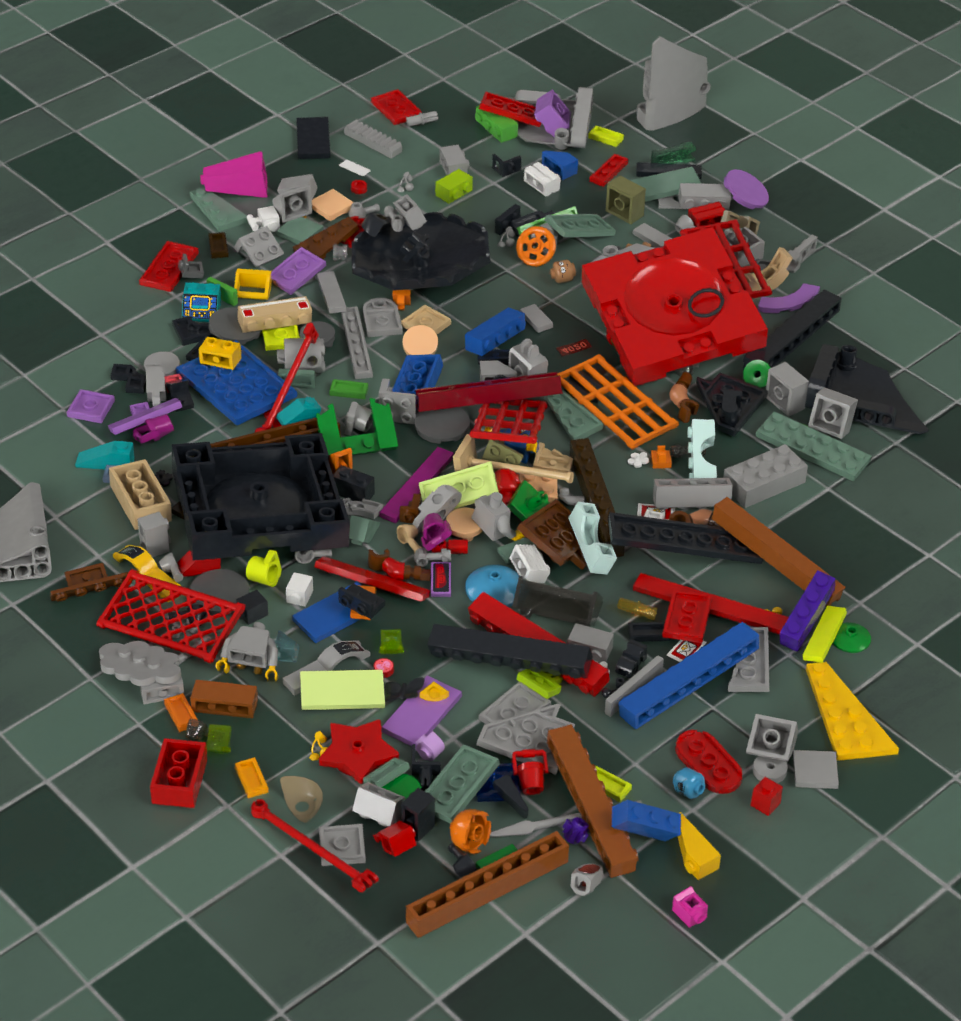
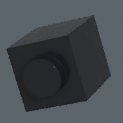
M254 590L236 599L237 602L246 605L240 619H243L248 625L268 616V601L258 590Z

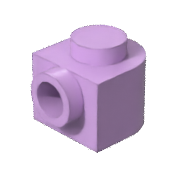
M434 731L428 736L423 734L415 742L418 745L415 750L422 759L433 761L445 749L443 741Z

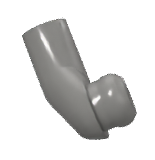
M560 488L559 499L567 505H576L577 502H584V496H572L569 494V488Z

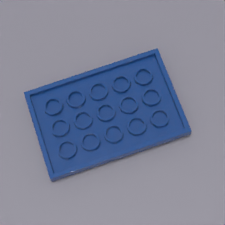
M242 345V358L234 370L200 364L199 357L176 367V373L180 374L182 379L188 380L190 386L236 426L271 410L284 384V380ZM290 386L283 403L297 397V391L292 386Z

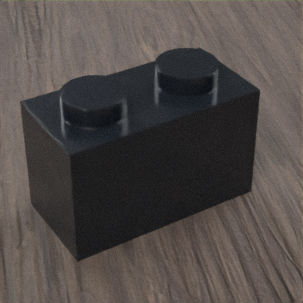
M342 465L333 474L339 496L350 498L352 501H362V499L370 500L375 494L373 476Z
M417 788L401 803V821L413 827L416 833L414 838L417 842L435 827V798L420 788Z

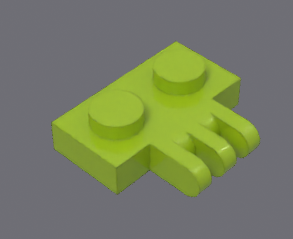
M524 669L518 672L516 680L544 698L549 699L561 692L562 686L559 684L563 679L549 672L541 671L537 673Z

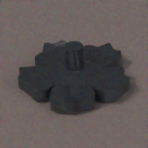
M159 470L154 474L163 487L168 486L173 479L172 474H165V470Z

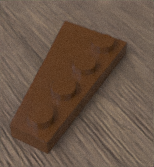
M348 216L293 246V251L296 252L299 248L303 247L319 258L324 259L329 251H334L338 248L340 242H345L359 230L358 224Z

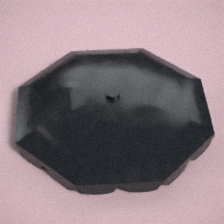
M440 212L423 214L427 222L422 227L413 231L406 223L402 231H394L391 222L381 227L375 237L369 235L365 230L356 235L354 241H352V273L391 290L452 286L490 263L488 230H485L484 226L477 222L470 221L466 224L464 219L458 215L449 214L448 217H445ZM415 231L422 236L427 233L430 238L423 247H429V258L427 260H417L415 254L406 263L403 260L405 255L399 248L406 240L414 247L409 238Z

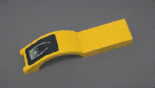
M127 545L119 552L113 553V558L119 563L126 559L141 574L181 586L162 571L152 556L140 546ZM164 589L158 595L165 598L170 595V592Z

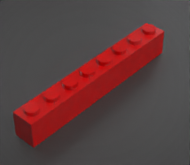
M482 592L468 607L470 620L476 625L480 624L487 632L565 643L485 592ZM593 659L587 678L580 677L576 679L560 674L567 683H573L583 693H589L593 697H596L610 681L608 669Z

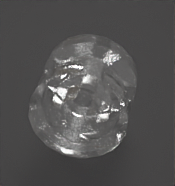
M334 244L333 261L343 260L347 262L348 245L338 246Z

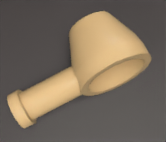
M402 524L397 527V537L402 544L408 543L414 554L417 549L422 548L415 541V538L418 536L416 526Z

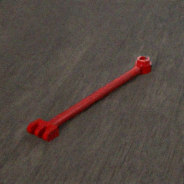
M312 322L307 323L303 331L305 339L265 424L257 428L255 433L271 429L310 343H316L319 334Z
M256 799L252 803L251 815L254 818L268 820L352 877V887L363 893L366 888L379 881L378 876L369 869L360 873L270 812L268 804L263 799Z

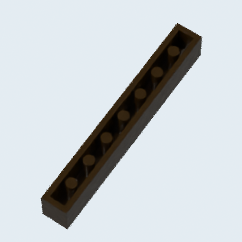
M589 438L570 440V457L573 458V468L585 503L595 504L600 516L598 540L600 543L611 544L608 515L609 512L615 513L590 440ZM612 544L616 557L624 556L625 546Z

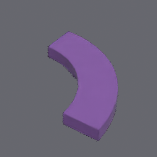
M803 283L799 290L788 296L776 298L761 297L758 311L763 313H780V311L789 310L790 312L798 310L819 293L820 287Z

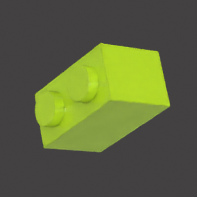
M457 169L435 182V196L450 204L472 191L473 177Z

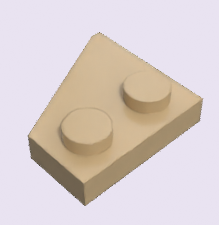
M539 442V451L536 453L533 468L564 473L571 472L573 458L563 455L555 449L550 451L545 448L544 443Z

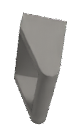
M182 676L177 682L171 684L154 682L147 686H140L143 704L161 702L164 699L184 693Z

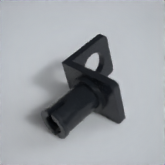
M412 744V775H419L421 790L424 791V784H427V789L432 784V775H439L441 773V762H415V744Z

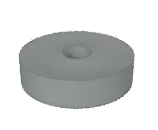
M758 756L754 761L753 774L759 781L766 776L772 781L780 783L787 775L788 765L786 761Z

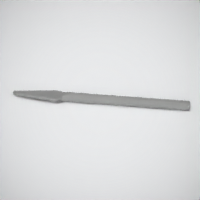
M579 812L535 822L524 820L491 832L490 837L530 835L535 830L563 825L567 819L572 820L575 817L582 819Z

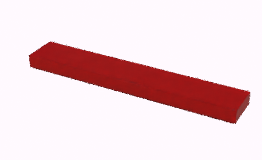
M325 556L315 562L317 569L420 602L430 596L431 590Z

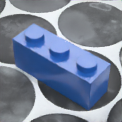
M626 800L612 807V828L667 841L681 835V814Z

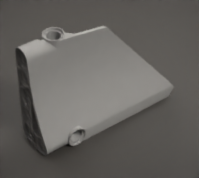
M31 482L0 508V569L5 568V570H0V582L43 578L51 573L52 567L41 487L38 483Z

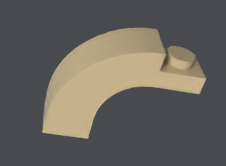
M779 247L770 264L761 271L771 290L777 288L789 275L786 269L793 258L785 248ZM754 273L744 274L752 291L762 290Z

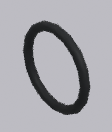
M711 288L696 291L688 301L690 313L701 318L716 315L724 305L722 293ZM704 292L715 293L721 299L719 307L708 314L697 313L691 307L693 299Z

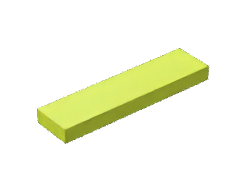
M826 607L803 653V660L823 663L847 614L846 608Z

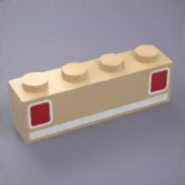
M306 296L238 306V322L243 333L306 324L312 321V308Z

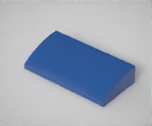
M406 355L394 384L393 392L416 395L415 389L435 387L443 368L441 355Z

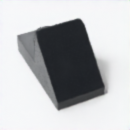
M183 378L166 382L171 399L177 398L181 401L182 408L177 409L176 412L194 408V402L189 392L188 380Z

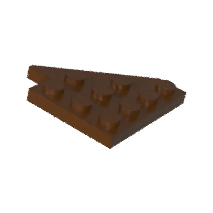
M557 499L519 524L517 529L522 535L530 539L538 549L551 557L553 562L562 566L570 560L581 570L586 567L587 563L568 519L571 512Z

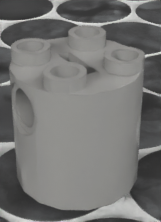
M318 337L315 344L310 343L299 367L300 370H315V373L325 372V345L323 338ZM284 338V349H277V363L284 364L285 369H291L305 338Z

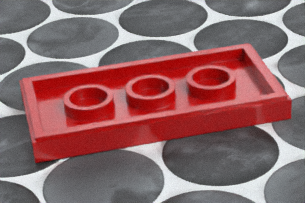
M490 92L484 93L479 109L540 127L541 122H538L535 118L536 106Z
M167 241L139 279V285L172 292L182 277V272L178 268L182 255L187 254L188 261H193L199 253V248Z

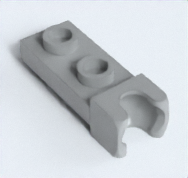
M809 236L798 247H795L794 250L788 251L793 259L788 265L787 271L795 273L800 269V264L816 251V236Z

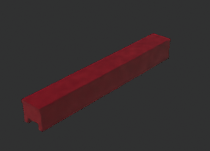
M557 372L415 389L418 412L563 394L561 390V376Z

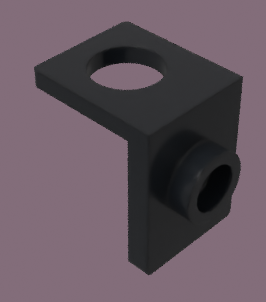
M493 154L492 168L502 177L521 171L522 157L517 156L503 161L496 154Z

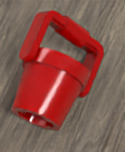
M535 749L514 751L512 754L513 774L518 775L523 793L525 795L542 793L544 791V773H548L546 752ZM542 756L543 764L531 761L522 763L517 767L516 758L518 757L532 758Z

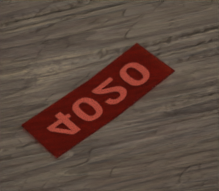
M586 339L557 347L556 349L562 356L592 346Z

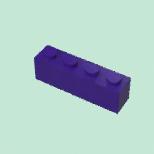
M817 570L780 631L781 645L796 652L799 651L835 591L836 578Z

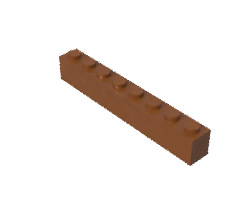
M572 724L548 730L547 745L582 819L588 824L590 836L610 878L634 872L636 863L639 861L638 853L635 848L632 849L630 837L626 831L612 828L613 802L605 793L603 781H599L595 765L590 763L588 750L583 748L579 732H575Z
M555 831L407 905L406 923L417 938L568 863L569 845Z

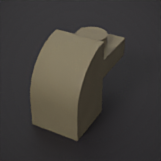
M724 210L721 222L737 220L740 229L746 226L757 235L760 221L750 216H740L729 210Z

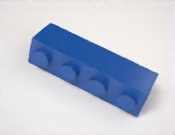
M509 307L465 334V350L481 356L488 353L525 329V313Z

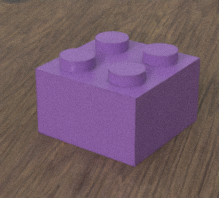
M553 89L537 99L535 118L544 125L548 134L555 137L557 129L569 128L572 112Z

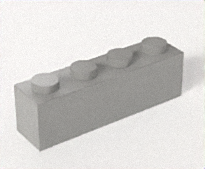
M730 478L654 479L653 502L655 507L660 509H668L669 507H677L679 509L714 507L715 504L726 497L732 500L733 485Z

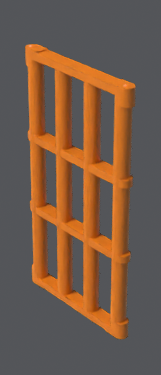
M600 354L558 373L561 376V386L576 398L578 403L585 406L602 421L604 426H607L620 437L630 449H635L679 426V422L676 419L670 417ZM598 363L617 381L610 383L592 365ZM583 369L586 370L604 387L597 390L578 372ZM572 376L590 393L583 396L564 378ZM624 385L641 401L634 404L617 388ZM611 392L628 408L621 411L603 394ZM596 397L614 414L607 417L590 401ZM648 406L667 424L661 427L641 409ZM634 412L654 431L646 433L627 415ZM619 419L622 420L640 438L633 440L614 422Z

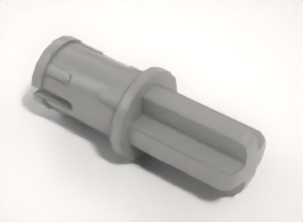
M436 111L406 117L408 127L419 124L424 125V123L438 120Z

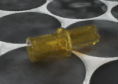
M620 598L617 604L618 609L634 613V616L639 615L652 620L655 619L658 608L642 604L641 601L637 603L625 598Z

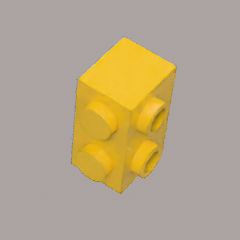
M206 337L198 349L200 364L234 370L242 358L240 343L214 337Z

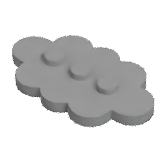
M133 641L125 645L109 643L99 649L102 672L115 674L118 680H130L134 685L147 686L154 682L171 684L181 678L178 655L172 652H164L162 647L149 646L148 643L143 641Z

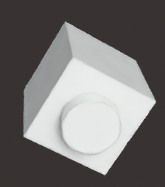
M293 573L286 587L287 603L306 607L313 592V576Z

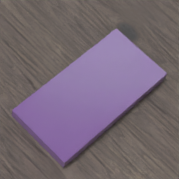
M429 676L424 678L423 687L417 691L418 697L407 698L382 726L383 733L409 746L415 744V748L418 746L415 742L423 734L428 736L462 697L461 691ZM434 681L449 691V697L441 701H427L420 698V692Z

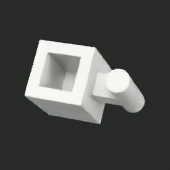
M274 206L257 209L258 217L254 218L251 214L247 216L253 231L258 230L259 226L261 228L268 226L271 232H275L280 228L279 215Z

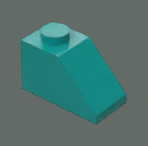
M297 398L279 412L276 418L284 426L316 418V414L321 412V407L314 398Z

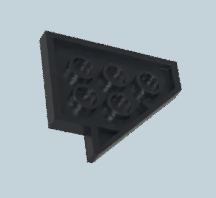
M721 372L712 382L700 377L696 378V385L712 419L715 420L717 429L734 437L768 396L767 390ZM724 389L742 391L741 406L738 408L737 420L731 424L724 423L721 420Z

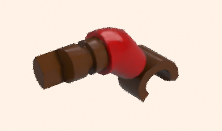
M369 549L368 567L370 569L384 571L389 577L400 581L410 579V577H413V580L430 581V569H421V566H414L412 568L411 565H405L404 562L391 558L388 549H385L382 555L375 554L373 550Z

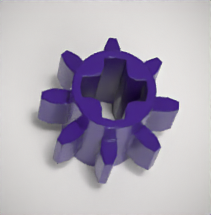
M579 817L572 818V820L567 819L562 826L564 829L562 831L564 833L563 837L571 844H577L580 841L584 843L590 835L587 822Z

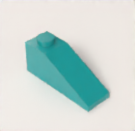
M112 441L79 452L75 468L105 470L106 465L118 466L134 462L133 442Z

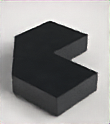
M113 364L110 375L111 380L127 381L126 393L144 394L146 377L143 374H139L132 365Z

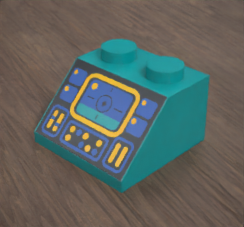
M185 283L182 318L190 317L195 322H209L210 316L220 310V284Z

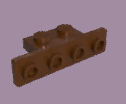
M104 563L64 572L68 587L51 591V601H64L74 595L76 597L84 596L87 592L94 590L96 592L104 591L110 586L120 587L128 572L107 577Z

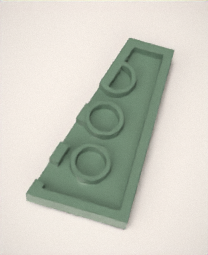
M205 187L190 191L191 199L218 231L248 223L246 214L213 192L206 191Z
M562 388L563 394L543 396L572 440L584 439L603 429V423Z

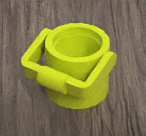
M269 550L265 558L253 556L246 567V577L248 580L271 587L276 586L282 574L276 550Z

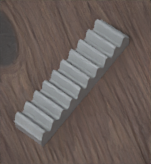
M358 119L349 123L344 128L345 135L391 159L402 152L400 141L396 142L395 138L392 140L391 136L382 135L381 131L377 132V129L373 130L371 126L368 128L367 124L363 125V122H358Z

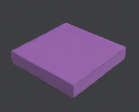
M80 389L67 410V417L102 423L113 405L115 397L114 395Z

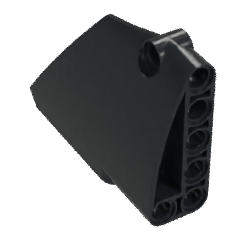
M822 345L809 380L805 408L813 409L816 393L825 387L858 399L852 421L916 434H923L929 431L903 399L887 370L857 358V348L852 345L842 346L841 351H839L838 346Z

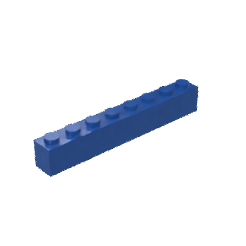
M744 622L732 627L706 646L687 656L683 661L670 667L666 672L656 676L649 683L619 701V716L635 730L757 651L759 649V634Z

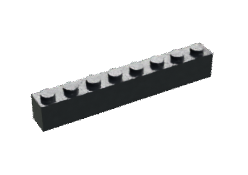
M825 289L816 294L810 302H807L803 308L796 311L791 318L787 319L784 324L777 327L771 335L767 336L766 347L745 354L743 370L753 360L765 361L771 368L777 366L840 311L842 298ZM760 371L756 373V377H760Z
M440 624L433 625L427 644L431 655L439 658L451 657L458 661L464 659L478 664L482 662L490 663L497 667L501 665L510 666L517 670L523 668L537 673L541 671L549 672L556 676L560 674L568 675L576 679L580 677L587 678L593 658L591 649L588 646Z

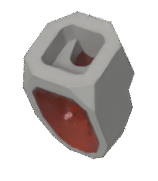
M588 863L576 868L571 875L570 887L573 891L583 896L592 893L595 887L601 883V879L604 876L602 866Z

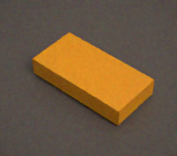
M255 757L235 763V769L248 798L269 793L267 783Z

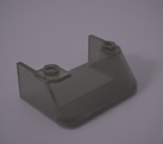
M519 576L512 607L520 611V615L525 617H531L534 614L594 627L604 598L598 592H593V595L531 582L525 577Z

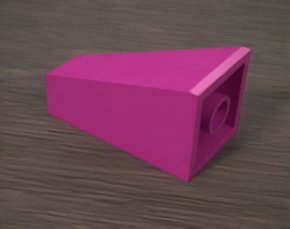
M262 151L204 167L203 175H200L201 184L205 185L206 191L267 198V173Z

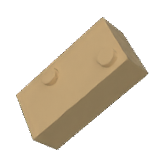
M146 459L109 468L110 487L135 530H138V518L160 512L163 518H167L168 522L172 521L171 502Z

